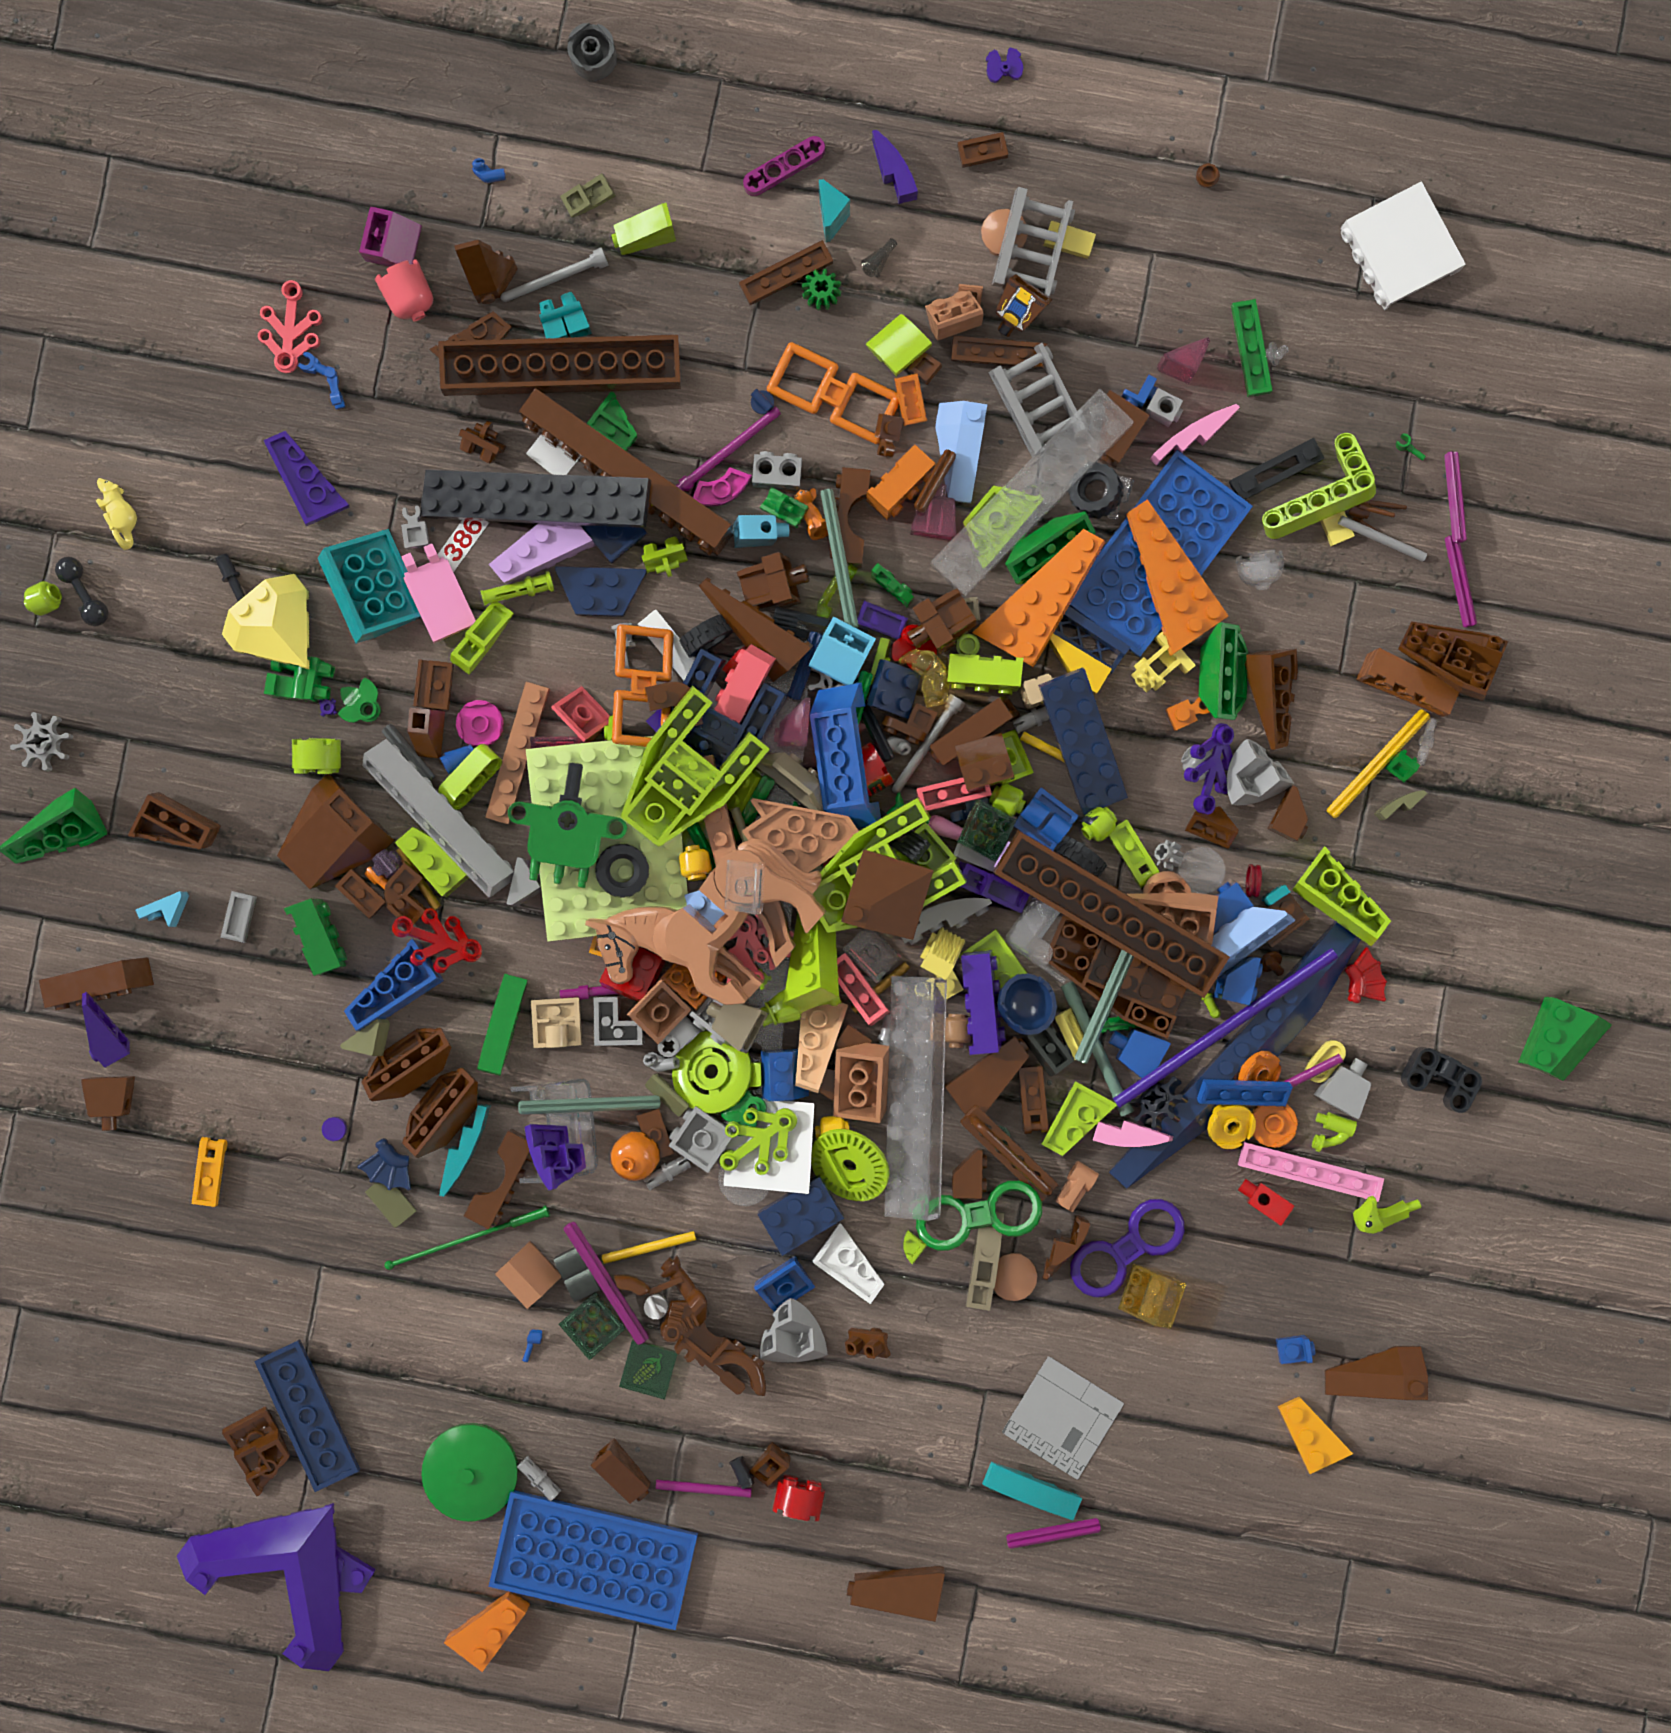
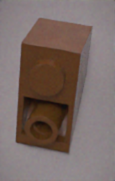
M409 708L407 732L418 756L441 757L445 711Z
M976 1148L952 1171L953 1198L982 1199V1192L986 1193L987 1181L986 1178H982V1168H987V1154H983L981 1148Z

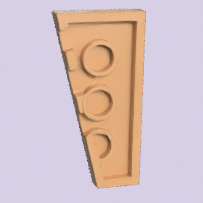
M841 1003L837 1006L825 1004L801 1013L795 1086L816 1093L819 1092L848 1009V1004Z

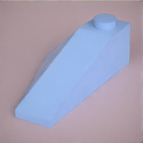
M968 401L939 403L935 428L940 457L946 449L956 454V458L944 478L948 500L971 504L987 404Z

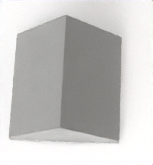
M517 857L507 900L508 905L519 906L542 891L539 875L536 881L529 879L531 862L527 859Z

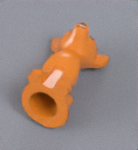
M814 488L810 491L800 490L796 493L794 499L809 507L804 516V520L808 525L806 529L812 540H818L826 537L828 530L826 520L823 519L818 508L813 505V501L817 497Z

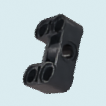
M1418 1047L1413 1051L1401 1075L1403 1086L1415 1091L1425 1089L1432 1076L1449 1084L1443 1098V1104L1448 1110L1458 1113H1464L1469 1110L1482 1084V1077L1477 1071L1463 1065L1448 1055L1427 1047ZM1427 1052L1430 1059L1428 1063L1423 1064L1421 1056ZM1414 1073H1417L1419 1081L1413 1086L1410 1078ZM1467 1074H1470L1472 1077V1082L1469 1086L1464 1084V1077ZM1459 1095L1461 1097V1104L1458 1107H1454L1453 1099Z

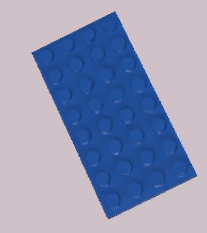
M1178 450L1135 505L1137 507L1148 499L1200 575L1203 574L1253 507ZM1126 517L1097 556L1069 606L1130 646L1129 651L1140 658L1163 626L1159 613L1156 612L1146 580L1147 574L1144 565L1140 561L1137 542L1134 541Z
M514 1490L510 1492L489 1587L676 1630L698 1533L554 1499L550 1501L546 1497Z

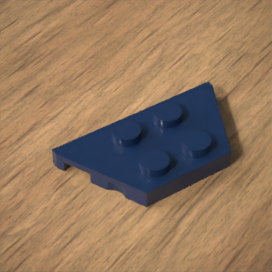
M555 566V571L577 616L624 617L631 600L634 599L638 591V587L647 575L646 569Z

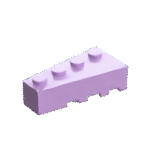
M538 523L489 565L500 579L508 585L520 582L526 576L531 577L545 568L548 569L556 565V563L566 558H571L577 555V553L596 545L580 525Z

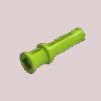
M545 571L543 575L535 577L526 576L524 581L484 591L481 590L480 592L485 606L526 594L533 597L535 593L547 590L553 592L554 587L550 572Z

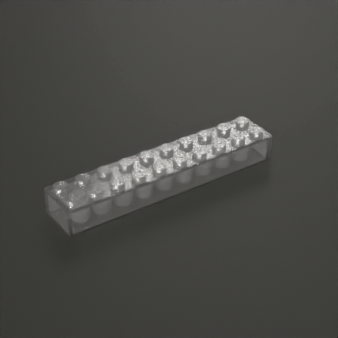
M1099 389L930 562L931 566L954 589L958 588L962 597L965 598L1132 427L1134 421Z
M891 976L886 1148L889 1181L885 1187V1217L925 1221L940 1218L947 979L944 980L940 977Z

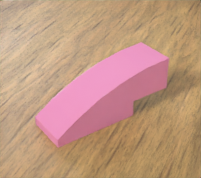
M1124 1121L1122 1128L1106 1122H1098L1093 1140L1108 1145L1142 1147L1170 1142L1174 1136L1131 1121Z

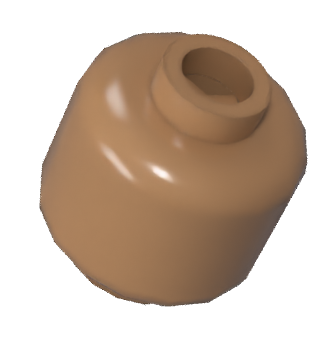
M948 1014V1017L942 1020L941 1039L944 1042H948L949 1047L963 1048L964 1043L972 1041V1036L968 1035L967 1015Z

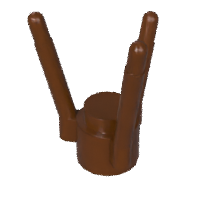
M1368 500L1350 508L1348 515L1353 517L1352 520L1378 531L1362 519H1368L1370 512L1389 517H1395V513L1372 506L1406 510L1407 506Z

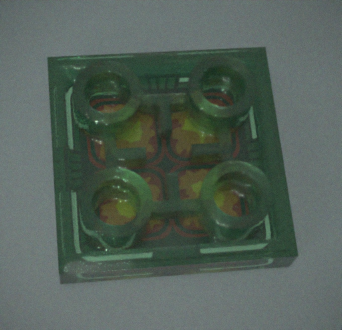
M977 799L957 843L993 862H997L1017 819Z
M596 1292L558 1324L588 1360H591L626 1329L625 1325Z

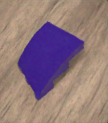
M530 1124L524 1127L534 1166L548 1190L556 1189L560 1184L586 1168L583 1144H569L567 1126Z

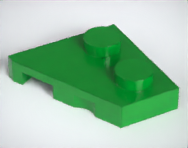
M611 391L587 424L627 452L637 439V433L616 399L615 393Z
M877 563L872 569L871 578L904 606L908 607L914 599L913 591L904 583L900 584L890 571Z

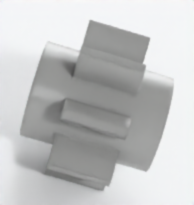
M1169 840L1158 845L1154 855L1159 860L1156 865L1173 871V867L1180 866L1184 858V853L1179 851L1182 845Z

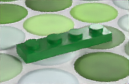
M1256 299L1232 303L1231 310L1247 397L1270 394L1272 392V385Z

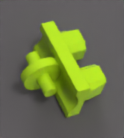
M675 536L665 540L666 548L662 550H657L656 544L653 543L644 546L642 560L647 573L656 571L659 574L666 571L669 578L673 576L672 569L680 567L679 563L688 561L683 544H680Z

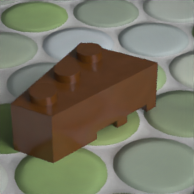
M156 792L147 795L128 836L167 842L195 849H204L212 846L221 825L168 796Z

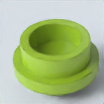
M972 634L960 636L956 643V649L959 654L976 655L980 648L979 640Z

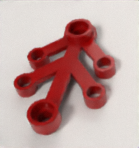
M432 908L426 909L422 914V921L430 925L435 934L413 927L411 919L405 916L398 917L392 925V931L397 937L411 936L433 944L422 950L416 949L412 953L410 960L416 966L422 965L427 958L446 949L456 952L446 958L438 957L433 968L438 973H444L449 966L461 960L470 963L476 962L482 955L480 943L474 939H468L460 926V920L456 916L448 917L443 927L437 918V912ZM426 914L432 915L433 919H429ZM449 922H454L456 926H451ZM398 927H403L405 931L399 930ZM446 930L453 932L458 941L450 939ZM466 949L471 950L473 954L468 953ZM415 955H420L422 960L416 959ZM438 962L443 963V964L445 965V967H444V968L440 967V966L438 965Z

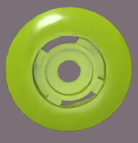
M710 1031L700 1032L687 1046L685 1045L676 1054L680 1066L677 1069H672V1080L676 1093L689 1104L690 1108L694 1109L696 1106L708 1114L720 1113L735 1106L747 1092L752 1077V1063L749 1053L740 1052L732 1045L723 1043L721 1046L711 1039L712 1033ZM715 1049L724 1051L731 1061L728 1062L724 1056L715 1053ZM712 1064L716 1065L718 1068L717 1076L713 1079L707 1078L705 1074L706 1068ZM695 1082L700 1088L708 1090L709 1095L702 1094L696 1090L693 1083Z
M833 1129L821 1134L812 1146L811 1165L816 1176L820 1175L827 1188L834 1194L852 1201H868L879 1196L887 1186L889 1181L888 1162L878 1146L864 1135L847 1129ZM844 1160L853 1161L856 1169L850 1170L846 1168Z

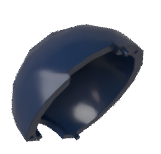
M1028 973L1017 974L1004 984L999 992L997 1008L1000 1016L1009 1027L1020 1034L1031 1035L1039 1034L1050 1026L1055 1018L1057 1003L1055 993L1050 984L1041 976L1038 977Z

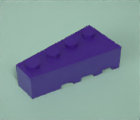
M992 950L966 952L961 955L964 989L968 990V994H965V1007L967 1013L971 1015V1017H968L967 1030L968 1035L973 1036V1044L969 1046L970 1055L997 1053L1003 1045V1041H1006L1005 1026L1001 1027V1016L997 1008V994L1001 990L1000 980H995L994 970H998L997 956H993Z

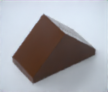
M771 1442L749 1472L768 1487L788 1469L791 1456Z

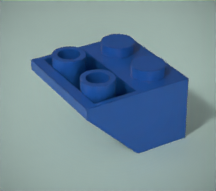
M1245 957L1236 965L1226 970L1217 978L1213 997L1244 1005H1250L1251 1001L1254 1002L1257 995V987H1254L1256 978H1260L1263 965L1260 964L1261 958Z

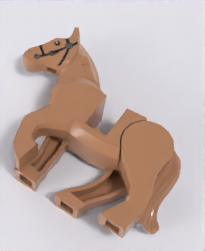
M750 839L741 843L738 849L722 857L699 889L700 892L725 913L714 925L690 904L678 910L660 906L638 907L625 910L607 919H588L585 925L596 930L598 947L609 977L614 983L623 984L631 980L633 977L632 962L641 946L658 954L663 960L686 966L690 971L697 991L724 1005L743 1004L760 987L764 980L745 967L734 954L724 947L725 944L739 930L750 912L754 911L765 926L769 939L770 953L774 965L777 967L796 946L789 934L785 912L780 901L791 903L797 908L802 926L807 934L826 912L813 895L821 883L822 875L820 871L803 872L792 865L770 843L758 839ZM715 970L731 980L728 983L720 982L715 977Z

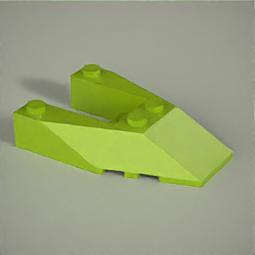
M694 686L690 688L647 744L620 816L658 847L685 831L694 823L699 822L716 809L724 806L769 751L768 746L748 732L721 767L717 769L682 741L713 703Z
M919 797L855 833L820 872L822 875L821 883L813 895L816 901L826 910L820 921L827 933L857 927L841 922L863 850L896 858L888 843L931 818ZM956 860L947 863L933 872L923 907L966 883L967 880Z

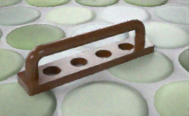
M974 1106L960 1120V1123L1020 1181L1031 1185L1038 1192L1041 1201L1050 1196L1058 1186L1057 1182L978 1106ZM985 1124H989L991 1130ZM1017 1155L1022 1156L1023 1161Z

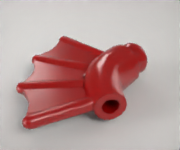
M1368 947L1363 950L1354 964L1345 969L1349 977L1348 1001L1355 1004L1361 1002V997L1382 1002L1386 1001L1384 988L1387 980L1381 973V962L1372 957Z

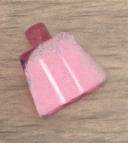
M941 483L924 513L916 511L910 535L950 541L955 540V499L945 497L946 484Z

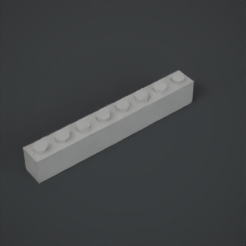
M385 739L364 753L362 766L489 898L511 883L514 871L510 863L502 860L495 848L481 838L479 831L465 821L462 813L454 810L447 798L433 788L431 781L423 777L417 771L416 766L402 756L400 749L396 745H392Z

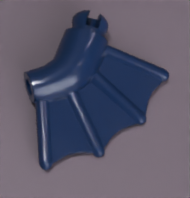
M386 1138L379 1140L375 1144L379 1151L359 1164L357 1168L368 1175L371 1183L384 1184L387 1190L396 1187L410 1190L409 1155L397 1153Z

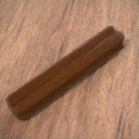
M949 449L943 452L914 503L915 510L921 513L927 510L956 458L955 452Z

